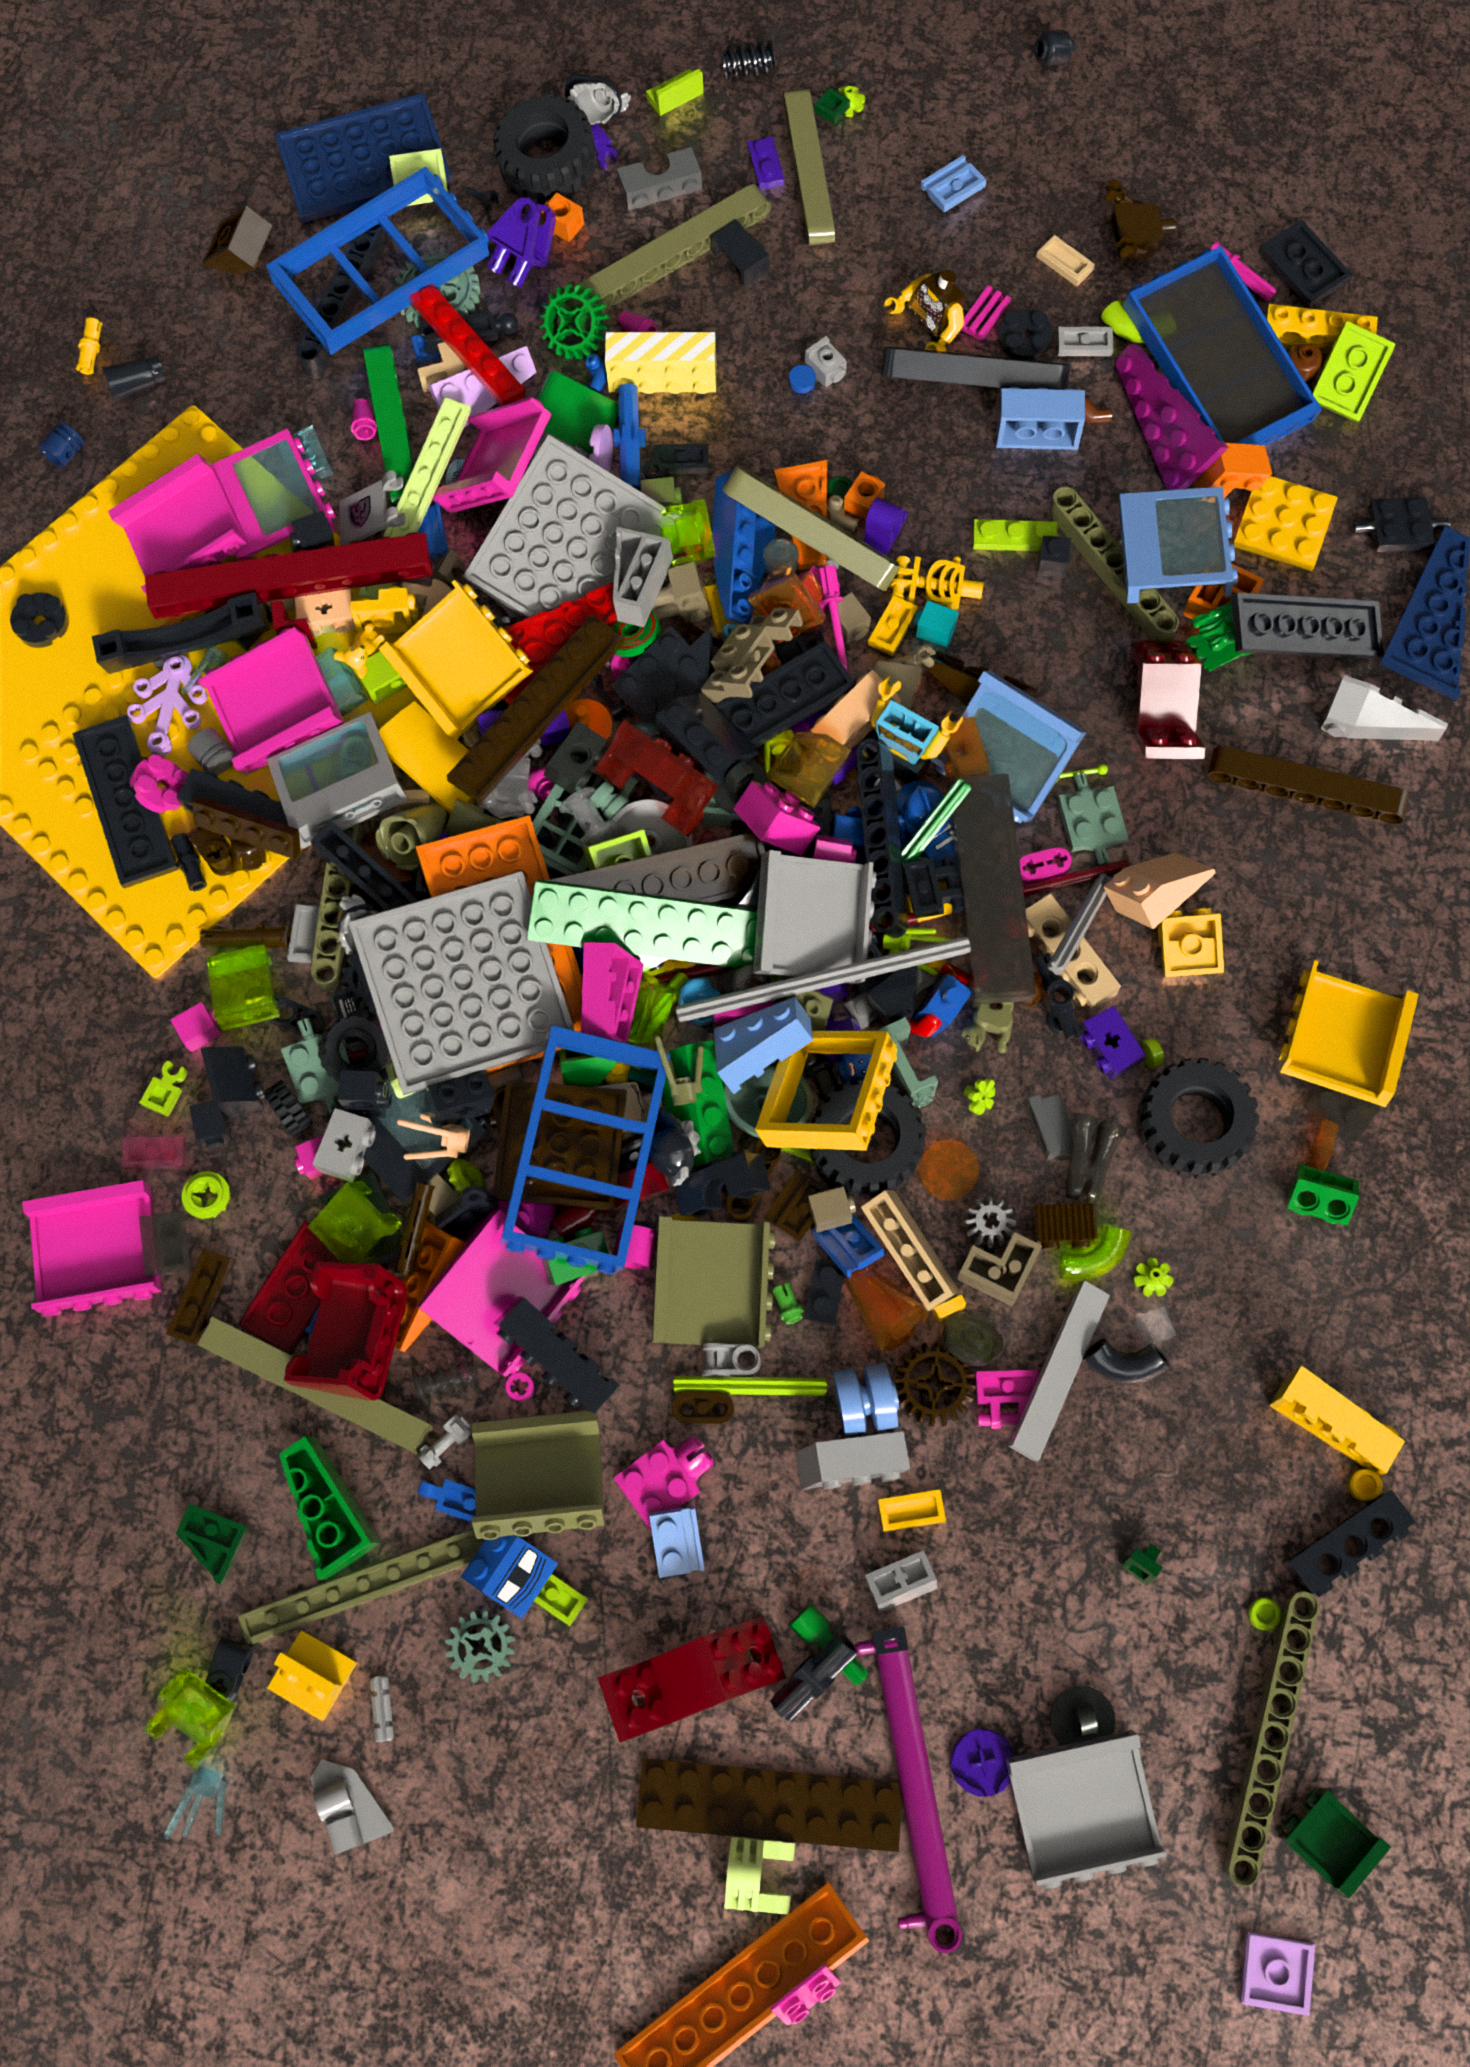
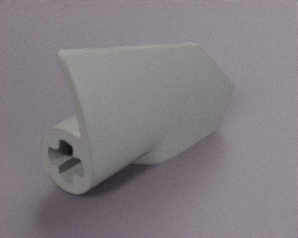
M321 1759L310 1779L314 1789L313 1798L321 1821H324L334 1855L394 1832L393 1825L355 1769Z

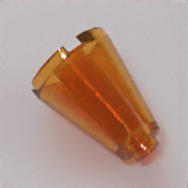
M867 1266L851 1273L852 1276L848 1278L846 1286L875 1345L881 1352H884V1347L888 1351L899 1347L916 1333L913 1327L918 1321L922 1325L925 1323L928 1317L927 1309L873 1268Z

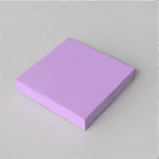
M1246 1931L1239 2002L1245 2005L1309 2016L1315 1944Z

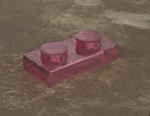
M184 1137L124 1138L122 1168L125 1170L185 1169L186 1139Z

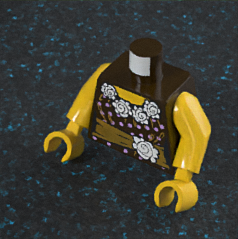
M943 270L933 275L930 273L924 274L907 285L901 291L902 295L890 297L884 303V306H891L895 302L896 307L890 314H900L905 308V302H909L907 307L938 340V342H929L925 350L946 352L945 345L947 343L950 344L964 326L963 308L965 295L954 284L956 274L951 270Z

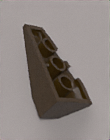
M934 650L936 654L929 656L934 660V665L926 668L967 707L981 685L978 682L983 671H989V669L982 666L965 667V662L962 659ZM1004 676V680L1034 698L1037 694V688L1013 677ZM982 707L975 714L978 718L986 721V725L993 729L1002 730L1011 726Z

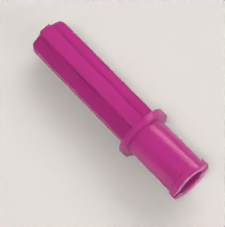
M1215 242L1210 249L1212 251L1222 245L1219 242ZM1222 246L1245 285L1269 302L1276 294V289L1239 260L1240 256L1238 254L1233 255Z

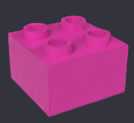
M751 781L733 809L761 841L800 856L803 855L821 828L813 819L814 814L799 804L800 799L790 791L782 793L775 786L767 782L762 785Z

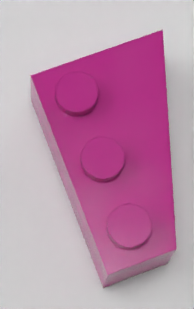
M584 942L581 1033L628 1044L644 964L616 943Z

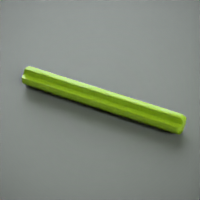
M675 1376L673 1379V1390L676 1394L683 1392H720L734 1395L824 1396L827 1393V1380L825 1378Z

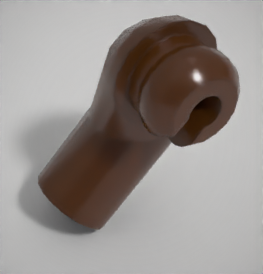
M1085 396V422H1111V408L1097 409Z

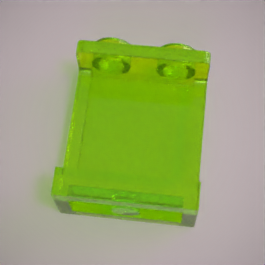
M264 944L249 946L246 949L229 953H220L207 958L213 1012L222 1031L280 1017L279 1007L273 993L270 972L272 961Z

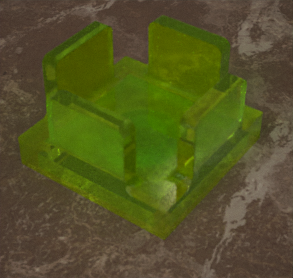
M705 499L669 506L662 510L663 517L679 515V518L674 520L675 525L662 527L660 530L661 536L670 539L672 555L687 554L685 557H679L672 561V567L693 561L696 565H700L716 556Z

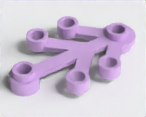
M183 655L168 658L164 662L163 671L149 680L138 679L133 685L138 697L147 698L154 689L167 682L164 691L142 705L132 704L127 709V715L134 723H141L146 719V716L161 707L156 730L147 740V747L152 755L165 757L172 751V742L167 734L174 707L182 716V720L188 729H197L202 722L198 712L191 710L178 693L181 682L188 690V695L194 704H203L208 698L204 687L197 685L190 676L192 665L189 659ZM181 665L178 669H173L174 667ZM142 686H147L144 691H139ZM197 692H202L200 697H194ZM141 711L138 716H133L134 712ZM191 717H196L194 722H188ZM162 740L160 744H154L156 741Z

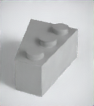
M904 1431L815 1442L795 1452L801 1490L823 1487L824 1490L842 1487V1483L852 1482L853 1486L871 1483L872 1478L881 1477L882 1482L893 1481L901 1478L900 1473L910 1470Z

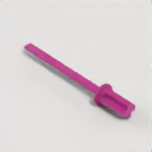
M829 565L819 568L824 598L821 603L822 605H829L837 656L849 673L837 603L844 601V598L840 597L836 567Z

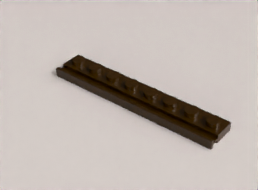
M591 615L446 775L447 781L469 797L475 798L481 804L624 644V636H619L614 632V629Z

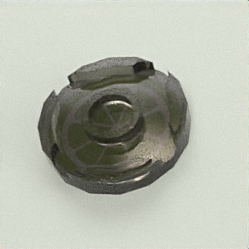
M965 1309L963 1312L958 1313L956 1311L949 1316L943 1325L942 1338L945 1346L954 1357L963 1363L972 1366H986L993 1363L1003 1347L1002 1335H999L996 1331L997 1326L993 1320L975 1310Z

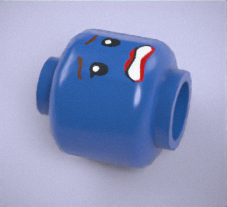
M842 1054L841 1060L837 1061L841 1083L849 1081L852 1085L856 1084L857 1078H865L872 1054Z

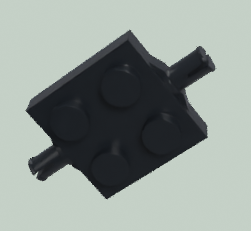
M1427 497L1371 499L1369 504L1370 521L1353 522V533L1370 532L1375 540L1376 552L1432 550L1435 545L1433 530H1441L1445 526L1450 528V518H1432L1429 513Z

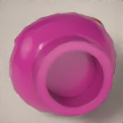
M546 766L526 768L522 773L520 781L524 786H527L530 794L535 798L545 801L555 785L554 782L543 776Z

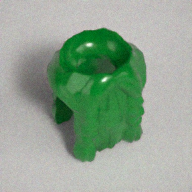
M1231 601L1208 611L1206 614L1197 615L1192 619L1191 624L1195 628L1201 627L1199 630L1201 633L1189 637L1186 642L1191 648H1197L1195 656L1198 660L1204 661L1202 667L1208 672L1223 666L1225 663H1230L1240 656L1253 654L1236 652Z

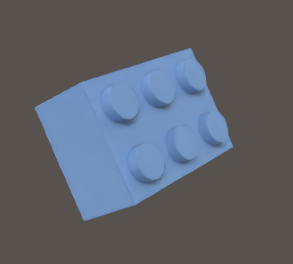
M1018 387L1002 388L996 419V448L1078 450L1085 422V390H1075L1072 388L1064 390H1050L1047 388L1020 389Z

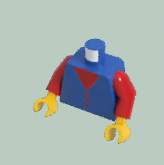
M944 959L933 961L929 964L925 963L938 972L937 975H941L918 1006L912 1018L908 1021L911 1027L910 1033L923 1037H935L952 1023L972 993L967 988L969 983L968 975L956 966L946 963Z

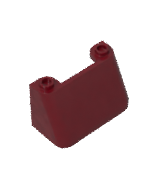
M316 1262L314 1272L310 1278V1286L313 1293L321 1299L308 1351L306 1356L295 1355L286 1365L283 1381L292 1386L375 1401L380 1398L384 1390L406 1304V1286L402 1280L378 1264Z

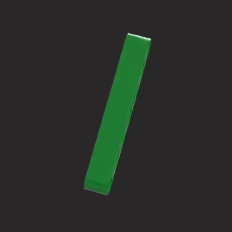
M389 343L363 348L385 472L387 473L392 470L396 472V479L399 477L403 478L402 489L389 491L392 507H396L414 465L393 354Z

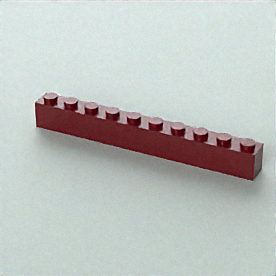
M411 532L405 536L393 538L381 537L367 542L354 541L341 546L327 545L321 549L297 550L294 553L282 555L270 554L256 559L243 558L237 562L230 563L217 562L210 566L198 568L185 567L182 570L172 572L159 571L153 575H146L145 585L147 606L154 618L160 619L216 610L228 603L227 599L253 592L258 595L262 602L431 577L433 576V569L426 534Z

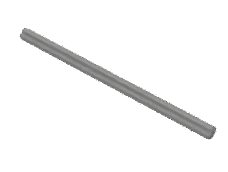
M968 937L956 938L679 1005L676 1007V1015L679 1022L689 1021L966 954L971 951Z

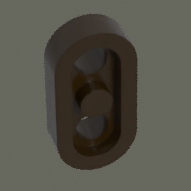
M683 1392L674 1399L672 1412L675 1419L684 1425H724L734 1415V1403L728 1395L720 1392ZM685 1404H691L694 1407L693 1412L689 1415L682 1412V1407ZM718 1404L725 1407L724 1413L722 1415L714 1414V1406Z

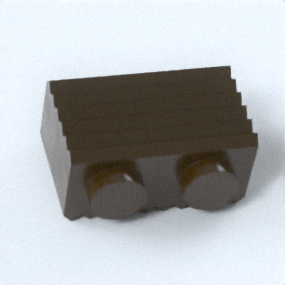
M1095 1203L1037 1204L1031 1210L1033 1241L1042 1245V1251H1056L1062 1245H1072V1250H1088L1090 1245H1095L1098 1240Z

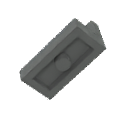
M1039 1094L1028 1098L1025 1107L1045 1160L1048 1161L1078 1151L1080 1145L1061 1096L1056 1094L1041 1099Z

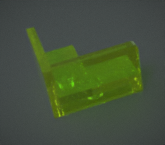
M645 972L642 973L629 1039L638 1043L656 1044L654 1037L659 1035L661 1038L678 990L677 988Z

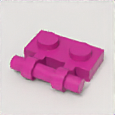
M1038 1370L975 1372L977 1405L989 1404L990 1413L977 1414L978 1426H990L991 1429H1001V1425H1018L1038 1379ZM1017 1403L1018 1412L1000 1413V1404Z

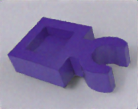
M596 123L591 126L599 165L605 169L607 164L604 159L611 157L617 162L618 156L616 150L611 148L610 138Z

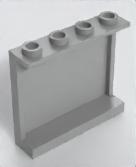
M774 850L763 853L761 856L753 973L795 978L867 960V949L871 946L872 942L869 920L874 913V901L871 900V891L876 884V872L873 871V862L862 865L781 855V851ZM865 978L859 979V980L850 981V982H846V983H850V984L862 983V982H865Z
M1128 1730L1005 1758L1031 1876L1037 1886L1042 1885L1044 1889L1055 1888L1062 1885V1880L1074 1878L1075 1881H1086L1094 1878V1873L1107 1871V1874H1117L1126 1871V1866L1139 1863L1141 1867L1152 1866L1159 1863V1858L1167 1857L1166 1851L1161 1847L1138 1749L1141 1748L1139 1735L1135 1731Z

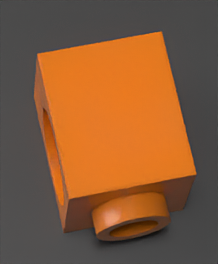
M556 192L551 200L546 201L544 205L549 206L555 213L556 221L553 234L570 242L584 225L583 210L581 206ZM543 210L541 214L544 224L546 222V212Z
M861 471L845 495L844 511L866 522L869 509L876 497L884 499L885 483L878 477L867 475ZM862 494H869L871 496L864 497Z

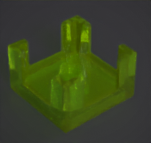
M363 1181L345 1183L308 1226L341 1263L367 1264L373 1256L366 1254L382 1236L394 1234L402 1225V1222L394 1214H381L363 1195L372 1192Z
M184 1668L160 1691L157 1700L160 1703L166 1700V1703L148 1721L144 1732L157 1740L172 1725L177 1727L198 1743L183 1759L186 1764L195 1770L219 1746L236 1705L188 1669Z

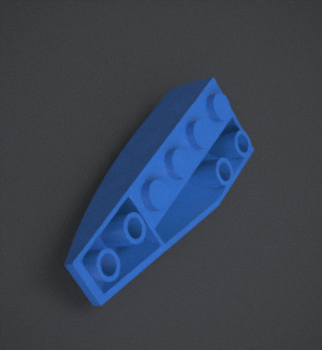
M732 469L717 477L715 481L712 526L714 569L725 618L737 624L748 625L752 619L775 539L776 525L722 491L724 484L733 471Z

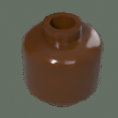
M1302 342L1295 344L1289 350L1288 355L1306 384L1310 383L1319 372L1323 362L1322 353L1319 348L1311 343Z

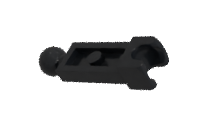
M492 312L461 316L483 342L498 340V331L510 335L515 333L518 328V319L511 313L502 314L498 320H494ZM422 319L420 321V335L422 338H425V352L427 354L440 353L438 344L443 343V339L425 319Z

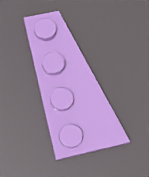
M527 346L497 357L520 384L536 373ZM469 369L428 385L438 411L444 397L469 405L471 407L469 416L485 412L497 403ZM468 420L466 421L464 428L470 424Z

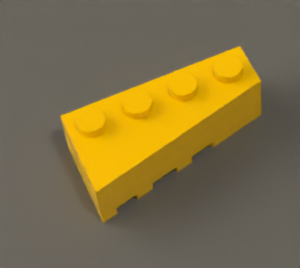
M1302 1365L1286 1376L1269 1404L1270 1407L1364 1468L1375 1471L1379 1476L1388 1472L1405 1443L1398 1436L1397 1430L1387 1424L1378 1422L1369 1412L1352 1403Z

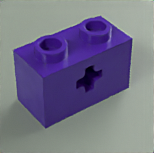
M1115 1006L1083 1022L1081 1030L1084 1035L1080 1037L1081 1042L1086 1049L1089 1050L1091 1048L1096 1056L1095 1062L1102 1074H1107L1110 1080L1140 1065L1146 1056ZM1105 1041L1109 1044L1114 1043L1115 1047L1113 1048L1112 1045L1106 1046L1104 1043Z

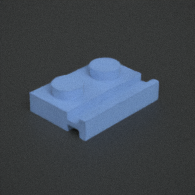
M964 155L921 181V189L928 192V196L943 213L986 187V179L971 163H967Z
M695 1505L683 1509L675 1508L650 1512L649 1517L659 1578L687 1574L696 1570L705 1571Z

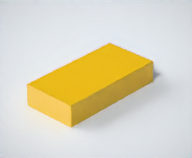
M940 1489L878 1500L883 1532L946 1522Z

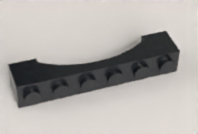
M253 592L227 599L228 603L218 609L181 623L135 631H120L117 629L92 636L96 661L105 671L112 674L270 631L266 607L258 595Z

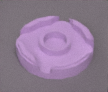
M597 424L594 426L589 444L593 446V454L590 453L589 460L610 472L613 459L611 429L606 424Z

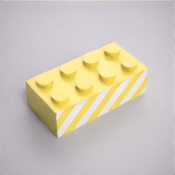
M606 332L605 365L609 392L618 393V387L627 383L636 385L638 392L646 394L654 392H670L673 394L681 392H697L700 394L716 392L715 332Z

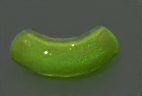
M1102 1225L1098 1241L1091 1248L1084 1251L1065 1249L1059 1267L1060 1279L1091 1281L1108 1274L1123 1259L1131 1240L1132 1231Z

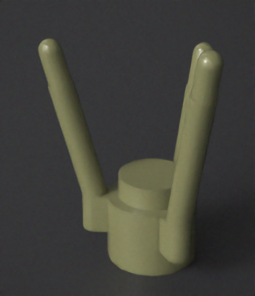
M656 1035L654 1039L670 1085L673 1105L697 1102L696 1094L703 1092L701 1085L703 1046H699L697 1050L694 1083H692L690 1077L677 1079L672 1059L670 1057L668 1061L666 1055L669 1054V1051L664 1049L660 1036Z

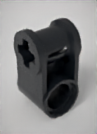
M226 1638L220 1639L214 1651L212 1664L203 1687L204 1695L209 1701L218 1704H228L236 1699L244 1675L253 1657V1647ZM223 1684L227 1687L226 1693H220L215 1690L216 1685Z

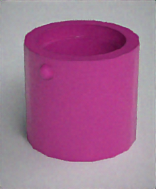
M623 1225L618 1227L613 1253L615 1256L617 1255ZM633 1225L625 1268L636 1270L651 1269L657 1239V1232L655 1230Z

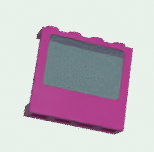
M288 428L212 464L248 542L246 546L236 553L238 560L243 558L253 559V555L290 538L289 533L293 532L291 521L322 510L331 530H336L332 521L336 515L330 503H324L321 498L326 494L319 480L313 481L311 476L315 474V470L308 458L303 459L301 453L305 452V449L299 437L293 438Z

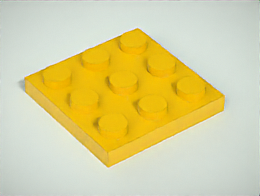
M1270 476L1262 487L1251 491L1233 543L1234 547L1312 572L1338 497Z

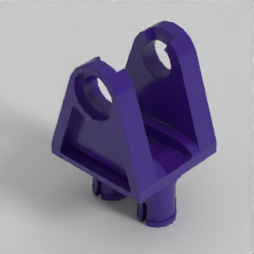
M526 197L516 200L487 232L488 238L495 242L496 247L486 267L501 275L510 254L516 255L517 260L507 280L522 288L532 266L535 267L537 265L546 268L548 264L556 221L554 211L549 206L536 204L533 200ZM530 205L531 208L521 217L522 208ZM544 210L546 212V222L538 226L540 211Z

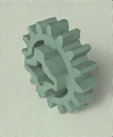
M473 1611L470 1614V1621L460 1617L461 1627L459 1629L455 1627L450 1628V1631L455 1636L454 1639L445 1640L446 1644L452 1646V1650L445 1653V1656L454 1657L455 1661L451 1664L450 1668L455 1670L460 1667L462 1669L459 1675L460 1678L464 1679L468 1674H471V1682L477 1683L479 1676L482 1675L485 1682H490L491 1673L501 1677L500 1667L502 1665L511 1666L506 1657L516 1653L515 1650L509 1648V1643L516 1639L514 1636L506 1635V1632L511 1627L509 1624L500 1626L502 1617L496 1615L491 1621L488 1611L483 1612L482 1618H479L477 1613ZM476 1625H486L479 1633L472 1634L467 1631ZM496 1633H498L501 1639V1652L495 1646L494 1638L497 1635ZM469 1639L481 1642L485 1639L484 1646L488 1648L487 1650L492 1655L481 1652L476 1655L477 1648ZM460 1642L465 1644L467 1655L464 1661L460 1654ZM489 1660L494 1663L485 1669H475L480 1661Z

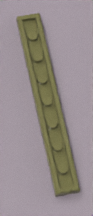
M470 1528L237 1614L245 1643L248 1646L469 1565L485 1539H476L474 1528Z

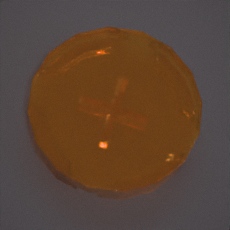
M944 1140L934 1143L924 1152L919 1163V1177L930 1195L940 1200L954 1201L964 1197L973 1190L979 1178V1163L976 1155L968 1146L958 1141Z

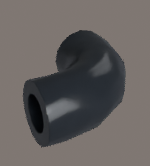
M1104 1338L1090 1346L1083 1357L1086 1364L1102 1377L1122 1384L1144 1383L1171 1368L1167 1358L1152 1342L1137 1352L1125 1353L1115 1349Z

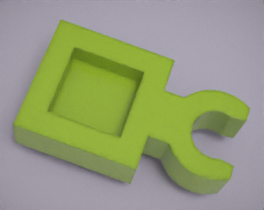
M166 1061L162 1067V1079L153 1077L139 1102L142 1106L168 1118L182 1093V1090L176 1087V1085L184 1081L188 1073L181 1066L177 1074L171 1075L174 1064L170 1061Z

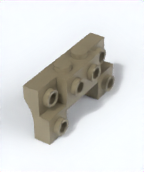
M782 607L774 608L769 616L754 615L748 625L738 624L711 660L714 672L701 688L703 695L711 703H719L728 697L751 698L753 693L749 684L751 681L762 682L764 679L760 669L775 649L772 640L791 641L793 636L789 626L801 627L803 625L799 610Z

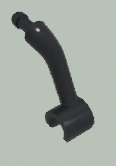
M597 673L592 679L594 691L608 707L613 719L619 721L630 713L624 707L625 703L622 699L614 703L603 687L602 675Z

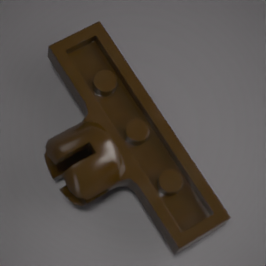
M201 796L193 801L195 826L226 836L231 842L232 862L237 868H241L242 860L244 871L259 869L262 863L267 862L266 850L291 859H295L301 854L299 829Z

